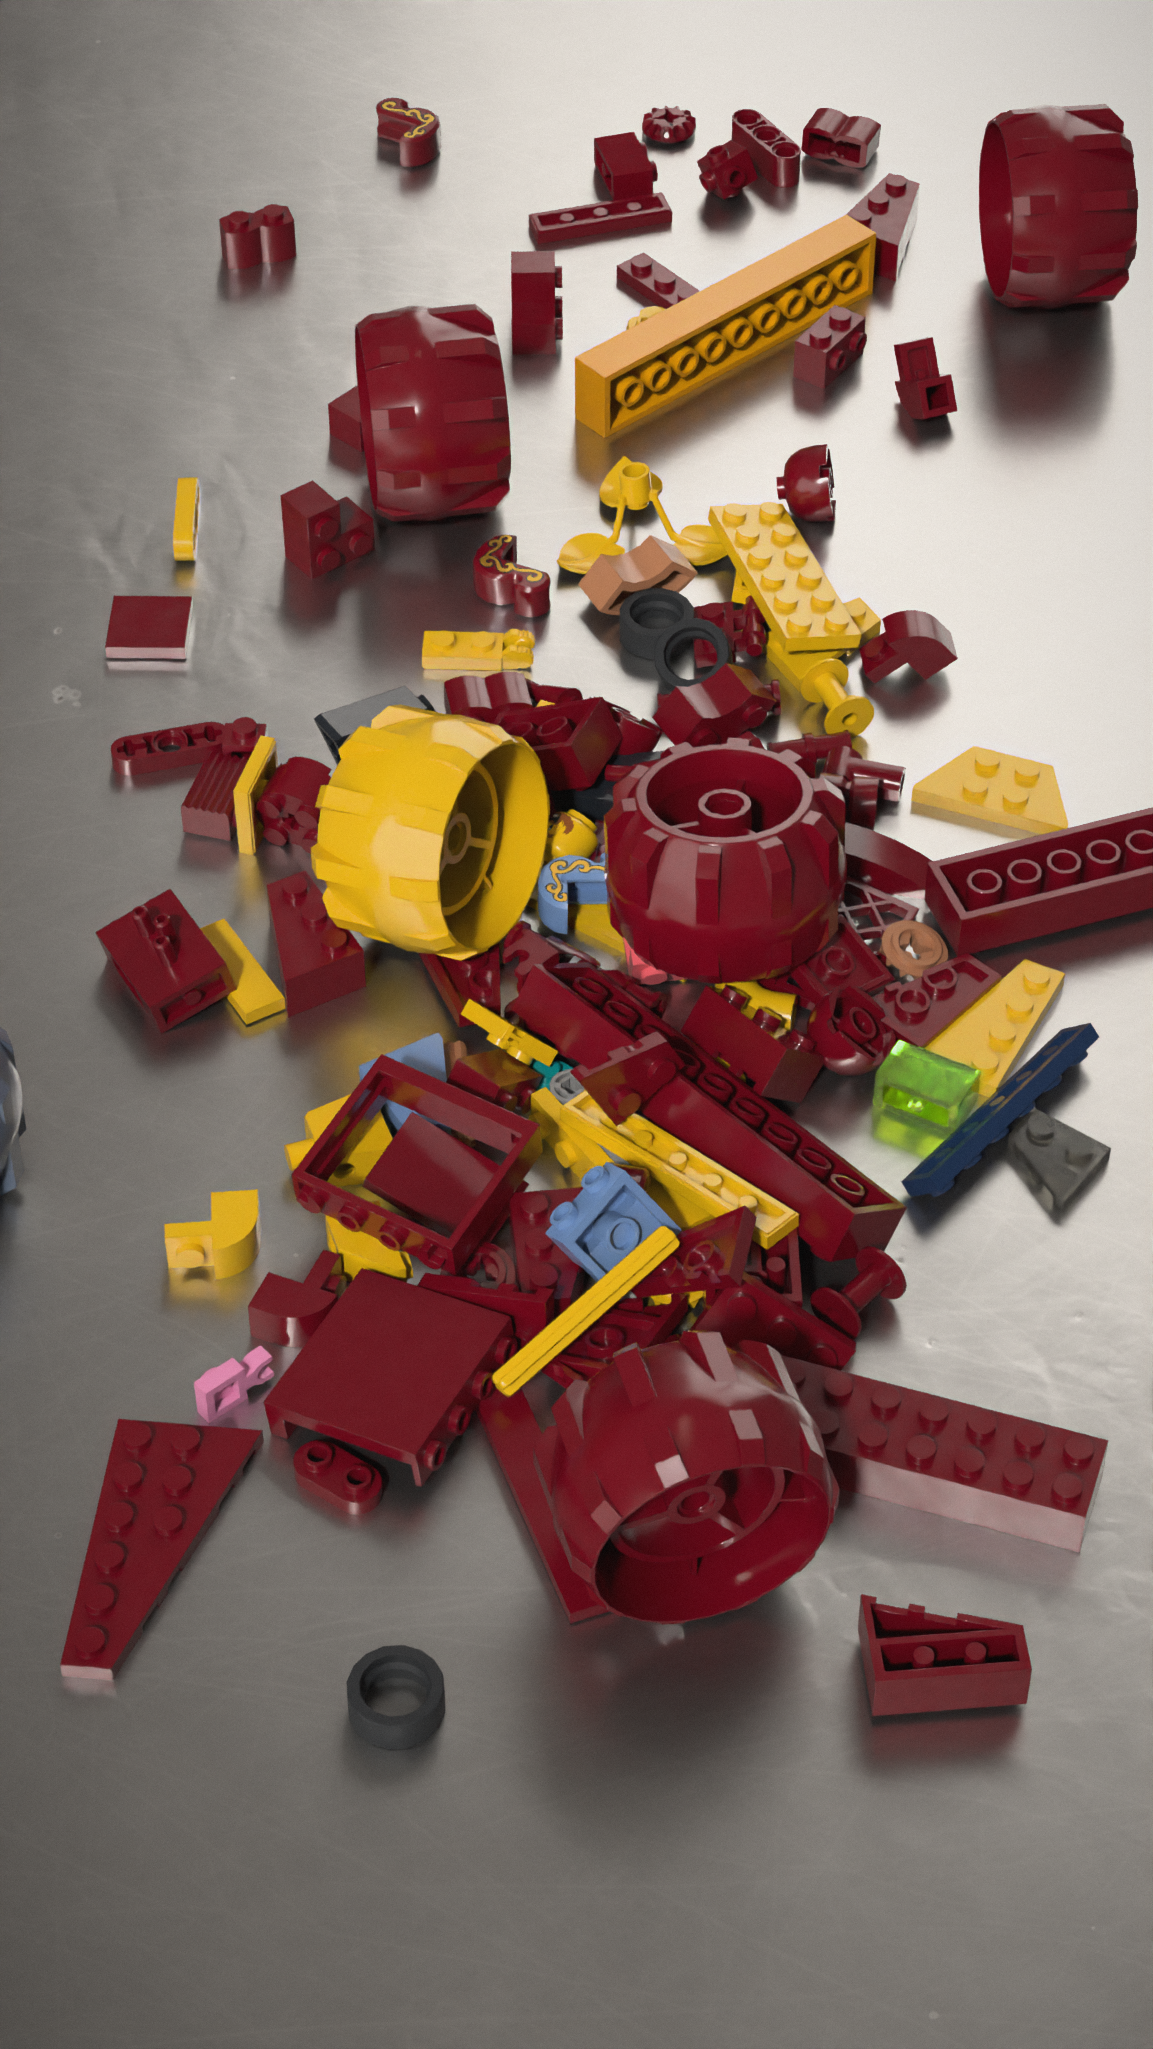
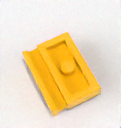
M471 999L468 1000L461 1012V1015L489 1032L486 1038L488 1041L529 1066L533 1059L550 1066L558 1053L557 1050L516 1024L482 1007Z

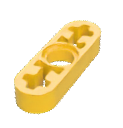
M198 477L178 478L173 530L175 561H195L200 509Z

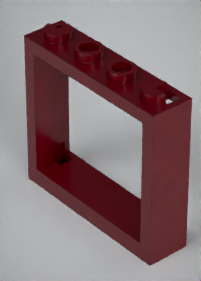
M381 1054L291 1174L296 1201L309 1212L315 1214L321 1212L338 1220L343 1227L352 1232L362 1231L377 1238L381 1244L390 1250H402L417 1257L424 1265L431 1269L438 1270L441 1268L457 1275L542 1154L540 1124ZM387 1099L508 1153V1156L450 1238L327 1182Z

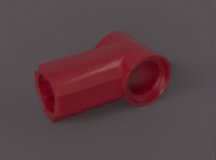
M838 746L829 751L822 773L841 774L849 782L855 776L879 778L878 799L900 802L906 768L864 760L855 749L847 746Z

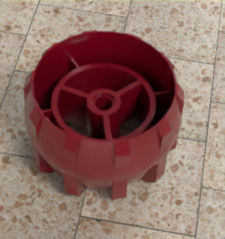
M1042 104L1025 109H1010L1007 112H1001L987 123L979 162L978 208L985 273L992 295L1008 307L1029 306L1054 309L1071 303L1113 301L1129 282V268L1132 261L1136 258L1137 210L1139 209L1133 162L1134 152L1132 142L1124 134V121L1107 104L1074 106Z
M476 304L436 308L407 306L389 312L369 314L355 325V358L361 427L374 512L396 522L406 520L436 521L449 516L496 511L510 493L511 442L503 364L492 317Z
M728 738L727 744L694 748L688 742L664 750L660 754V761L650 768L642 765L635 766L613 785V807L604 815V878L607 888V912L612 927L621 937L626 939L631 949L634 950V953L644 963L656 970L660 969L678 977L697 980L701 983L721 984L762 978L769 979L787 973L789 969L803 963L814 953L819 952L838 930V910L844 900V888L847 877L845 801L840 789L825 778H815L814 763L789 749L777 754L766 749L752 747L750 739Z
M708 1330L683 1331L679 1341L662 1343L640 1349L636 1342L613 1352L615 1362L602 1369L588 1382L575 1379L553 1404L551 1410L557 1425L547 1427L534 1445L533 1463L552 1514L555 1532L568 1558L571 1570L583 1579L590 1600L619 1617L625 1616L639 1621L656 1622L662 1625L681 1624L687 1621L712 1617L734 1609L737 1610L758 1601L760 1597L776 1589L806 1567L815 1557L816 1551L826 1537L830 1524L834 1521L839 1502L840 1488L827 1460L820 1429L806 1410L796 1385L790 1379L780 1353L766 1343L743 1339L733 1347L725 1346L720 1332Z

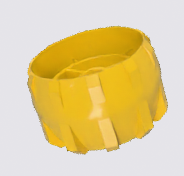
M401 704L388 706L372 719L371 728L359 726L349 735L338 749L341 760L332 774L329 784L321 785L315 807L321 809L317 844L311 847L312 869L317 879L325 880L327 888L322 899L329 917L337 927L360 932L363 937L391 943L410 952L436 954L460 961L469 959L488 951V948L500 942L509 933L510 929L516 925L521 919V915L540 877L545 859L544 853L550 815V800L545 776L540 765L541 761L522 737L507 734L499 725L481 722L462 715L443 714Z

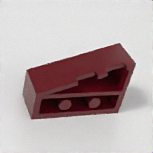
M306 870L267 884L270 925L288 1018L366 987L363 948L348 929L337 927L329 917L322 899L323 894Z
M728 984L723 989L706 985L680 1032L711 1057H719L730 1064L728 1070L735 1076L741 1078L745 1074L755 1081L756 1084L753 1090L760 1096L801 1103L824 1063V1056L813 1049L817 1042L799 1030L793 1029L790 1033L781 1027L780 1023L783 1019L772 1011L760 1006L756 1010L748 1005L746 1002L749 997L739 989Z
M583 1187L513 1193L509 1199L510 1236L517 1287L519 1292L535 1294L539 1287L554 1289V1319L582 1295L586 1270L574 1263L545 1233L552 1226L550 1216L555 1208L564 1202H572L584 1189Z

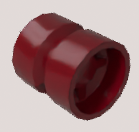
M820 773L819 778H825L841 790L843 798H849V805L845 807V822L874 831L879 778L855 776L849 782L841 774Z

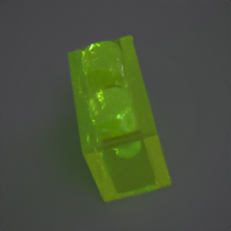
M898 1040L875 1075L873 1105L951 1135L967 1119L978 1101L981 1071L930 1052L922 1047Z

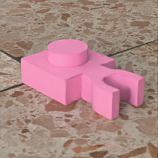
M260 1345L249 1352L240 1363L232 1357L220 1366L207 1370L200 1379L194 1382L197 1412L210 1424L247 1400V1389L254 1385L263 1384L274 1377V1372L267 1366V1364L273 1361L272 1356Z

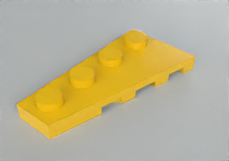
M1024 959L914 1057L913 1070L990 1098L1009 1078L1064 986L1065 973Z

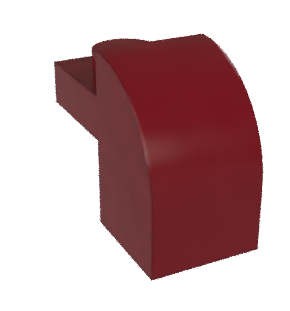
M924 337L894 344L900 380L895 381V386L900 402L909 415L914 419H927L958 411L951 374L939 373L933 337Z
M918 610L899 611L882 618L885 632L871 639L859 649L865 675L874 684L906 663L926 680L958 659L951 632L934 616Z
M323 1249L303 1283L268 1272L248 1305L251 1336L283 1347H304L345 1291L346 1277L342 1276L341 1255Z

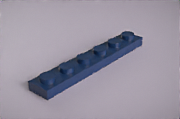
M1087 1023L1061 1029L901 1181L910 1197L931 1194L932 1197H935L953 1187L955 1184L953 1178L961 1170L975 1165L982 1158L981 1151L988 1144L1003 1138L1009 1132L1008 1125L1015 1118L1030 1112L1036 1106L1034 1100L1041 1093L1056 1087L1062 1081L1061 1074L1067 1068L1077 1065L1088 1056L1087 1049L1099 1038L1092 1024Z

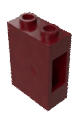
M171 889L148 900L141 906L135 907L131 912L95 932L108 960L161 1034L230 994V992L237 990L226 962Z

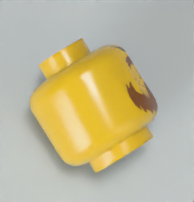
M569 809L567 813L561 811L554 813L548 822V836L543 865H547L552 859L567 855L582 856L589 859L598 847V838L595 834L597 827L595 824L573 809Z

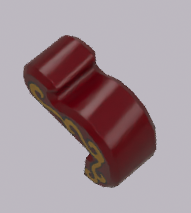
M386 98L376 105L378 136L399 143L400 165L402 167H419L437 156L441 149V124L436 114L428 109L409 108L408 102L400 98Z
M504 534L493 537L483 543L478 548L473 559V585L477 596L492 604H514V612L524 617H539L547 613L551 607L550 577L546 572L516 564L517 536Z

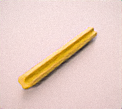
M665 1226L658 1227L492 1375L493 1383L497 1389L507 1397L513 1396L678 1249L680 1243L674 1232Z

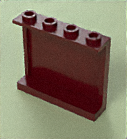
M361 1268L263 1403L271 1434L288 1439L298 1425L410 1464L415 1484L422 1487L433 1470L436 1471L442 1466L447 1450L457 1435H462L466 1431L470 1417L480 1401L486 1400L491 1394L494 1386L492 1380L493 1373L516 1354L518 1344L514 1338L511 1317Z

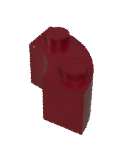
M725 663L714 675L701 683L688 687L676 686L652 718L674 745L688 742L693 748L719 745L726 742L728 738L738 736L748 728L759 726L766 719L767 712L777 701L751 670Z

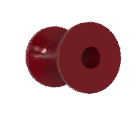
M872 1246L863 1247L857 1253L856 1266L859 1274L842 1290L837 1292L830 1288L821 1287L812 1293L810 1299L815 1316L851 1340L856 1339L861 1333L862 1325L858 1313L877 1295L888 1299H898L905 1293L907 1288L905 1276L899 1265L887 1253Z

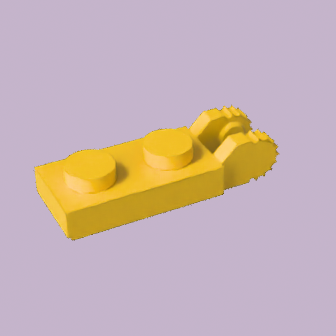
M510 629L505 634L485 631H424L421 656L422 667L424 669L482 671L527 669L534 661L532 648L535 645V638L532 632L524 629Z

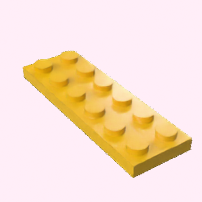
M764 502L758 505L730 503L725 506H710L709 523L784 652L859 648L862 634L783 504Z

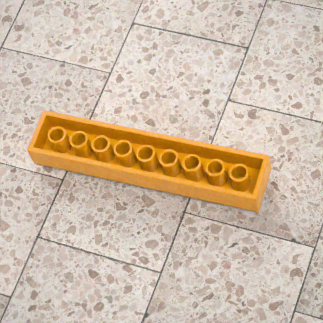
M844 215L576 356L575 418L603 438H607L808 329L834 305L846 308L872 294L876 233L848 215Z

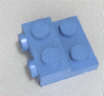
M606 1162L603 1167L595 1166L583 1176L581 1186L584 1189L572 1202H564L555 1208L550 1216L552 1226L545 1234L574 1263L583 1267L597 1282L658 1227L665 1226L672 1230L676 1236L682 1229L625 1170Z

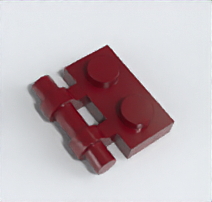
M751 595L746 598L745 605L741 610H735L733 601L723 603L712 602L694 607V618L710 621L722 630L730 645L733 663L737 662L736 652L747 651L751 656L761 654L762 647L766 643V630L762 626L765 618ZM694 639V656L697 668L716 665L717 652L713 644L707 640Z

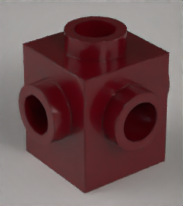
M732 140L708 150L707 155L697 160L701 171L699 180L703 188L708 193L712 192L724 200L737 196L745 186L758 179L748 150Z

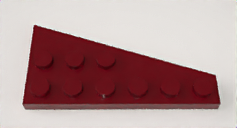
M118 1419L60 1663L62 1676L114 1680L143 1634L142 1627L155 1606L160 1607L169 1593L168 1586L177 1571H183L219 1514L218 1507L231 1487L235 1488L243 1476V1467L252 1454L256 1455L264 1443L263 1430Z

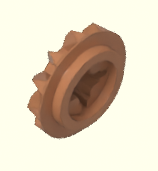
M911 920L898 921L891 924L881 937L882 943L879 953L887 957L886 967H896L899 969L900 978L909 974L915 980L922 977L924 970L948 960V950L941 936L923 923ZM909 944L915 954H920L917 960L913 958L911 952L905 951Z

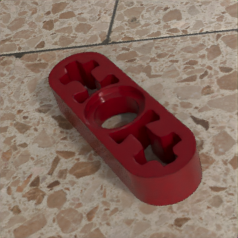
M203 722L121 737L115 740L110 748L113 769L121 775L134 776L204 763L207 755L212 750L216 754L219 752L223 754L222 742L225 726L218 722ZM169 745H176L181 747L179 750L173 752H164L160 750L161 748Z

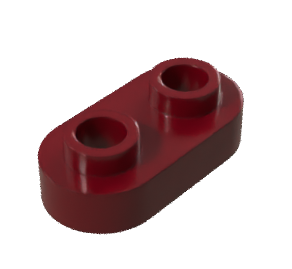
M322 1440L305 1443L296 1451L293 1458L294 1476L297 1483L304 1489L340 1510L354 1515L368 1513L380 1504L383 1496L382 1479L379 1472L371 1465L336 1445ZM354 1481H361V1482H363L362 1484H359V1485H353V1484H351V1483L354 1482Z

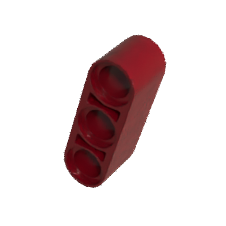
M741 109L734 112L732 115L731 140L748 150L755 170L776 187L789 188L797 185L800 181V146L760 112L753 109Z

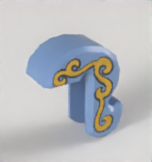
M605 852L601 854L600 863L582 856L567 855L552 859L542 868L538 880V912L544 925L554 932L567 934L568 904H607V888L604 878Z

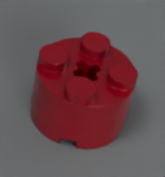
M305 757L289 758L286 764L282 765L281 763L277 767L256 802L258 809L256 814L265 828L263 835L269 842L277 846H283L288 842L302 846L307 853L311 854V847L317 844L321 811L315 805L321 785H328L331 777L329 773L332 769L316 760Z

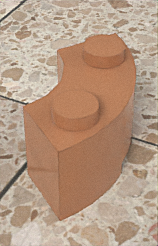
M649 535L638 547L627 553L614 556L600 554L578 585L600 612L620 615L621 605L633 593L648 588H664L679 593L694 579L698 572L676 546Z

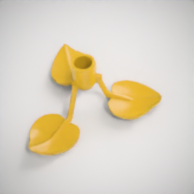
M623 456L607 474L599 490L601 501L610 507L617 508L612 535L607 538L598 533H583L571 538L561 548L557 564L571 572L586 574L600 554L611 556L624 554L625 549L616 543L620 536L625 506L632 510H640L647 507L651 501L669 538L675 542L673 545L679 549L691 565L710 564L728 554L712 526L688 525L682 529L680 534L676 533L658 498L663 490L661 479L650 472L648 465L641 462H632L626 456Z

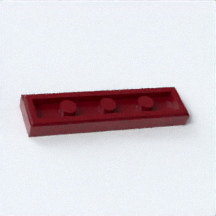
M663 192L533 213L529 215V227L537 243L544 244L672 222L673 211Z

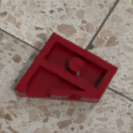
M656 1031L638 1039L631 1046H622L608 1052L607 1060L609 1062L590 1070L581 1064L574 1067L570 1073L607 1117L618 1126L629 1115L636 1112L659 1088L668 1083L685 1066V1063L670 1044Z

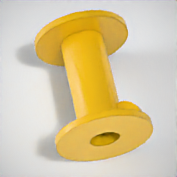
M829 658L818 661L810 666L802 675L799 683L800 693L809 702L818 703L823 701L829 709L824 720V729L827 734L848 730L851 738L858 736L872 722L874 717L873 705L865 697L847 694L844 687L849 678V671L841 660Z

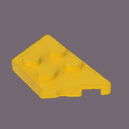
M973 746L916 783L912 788L911 801L1038 834L1066 829L1069 825L1052 765Z

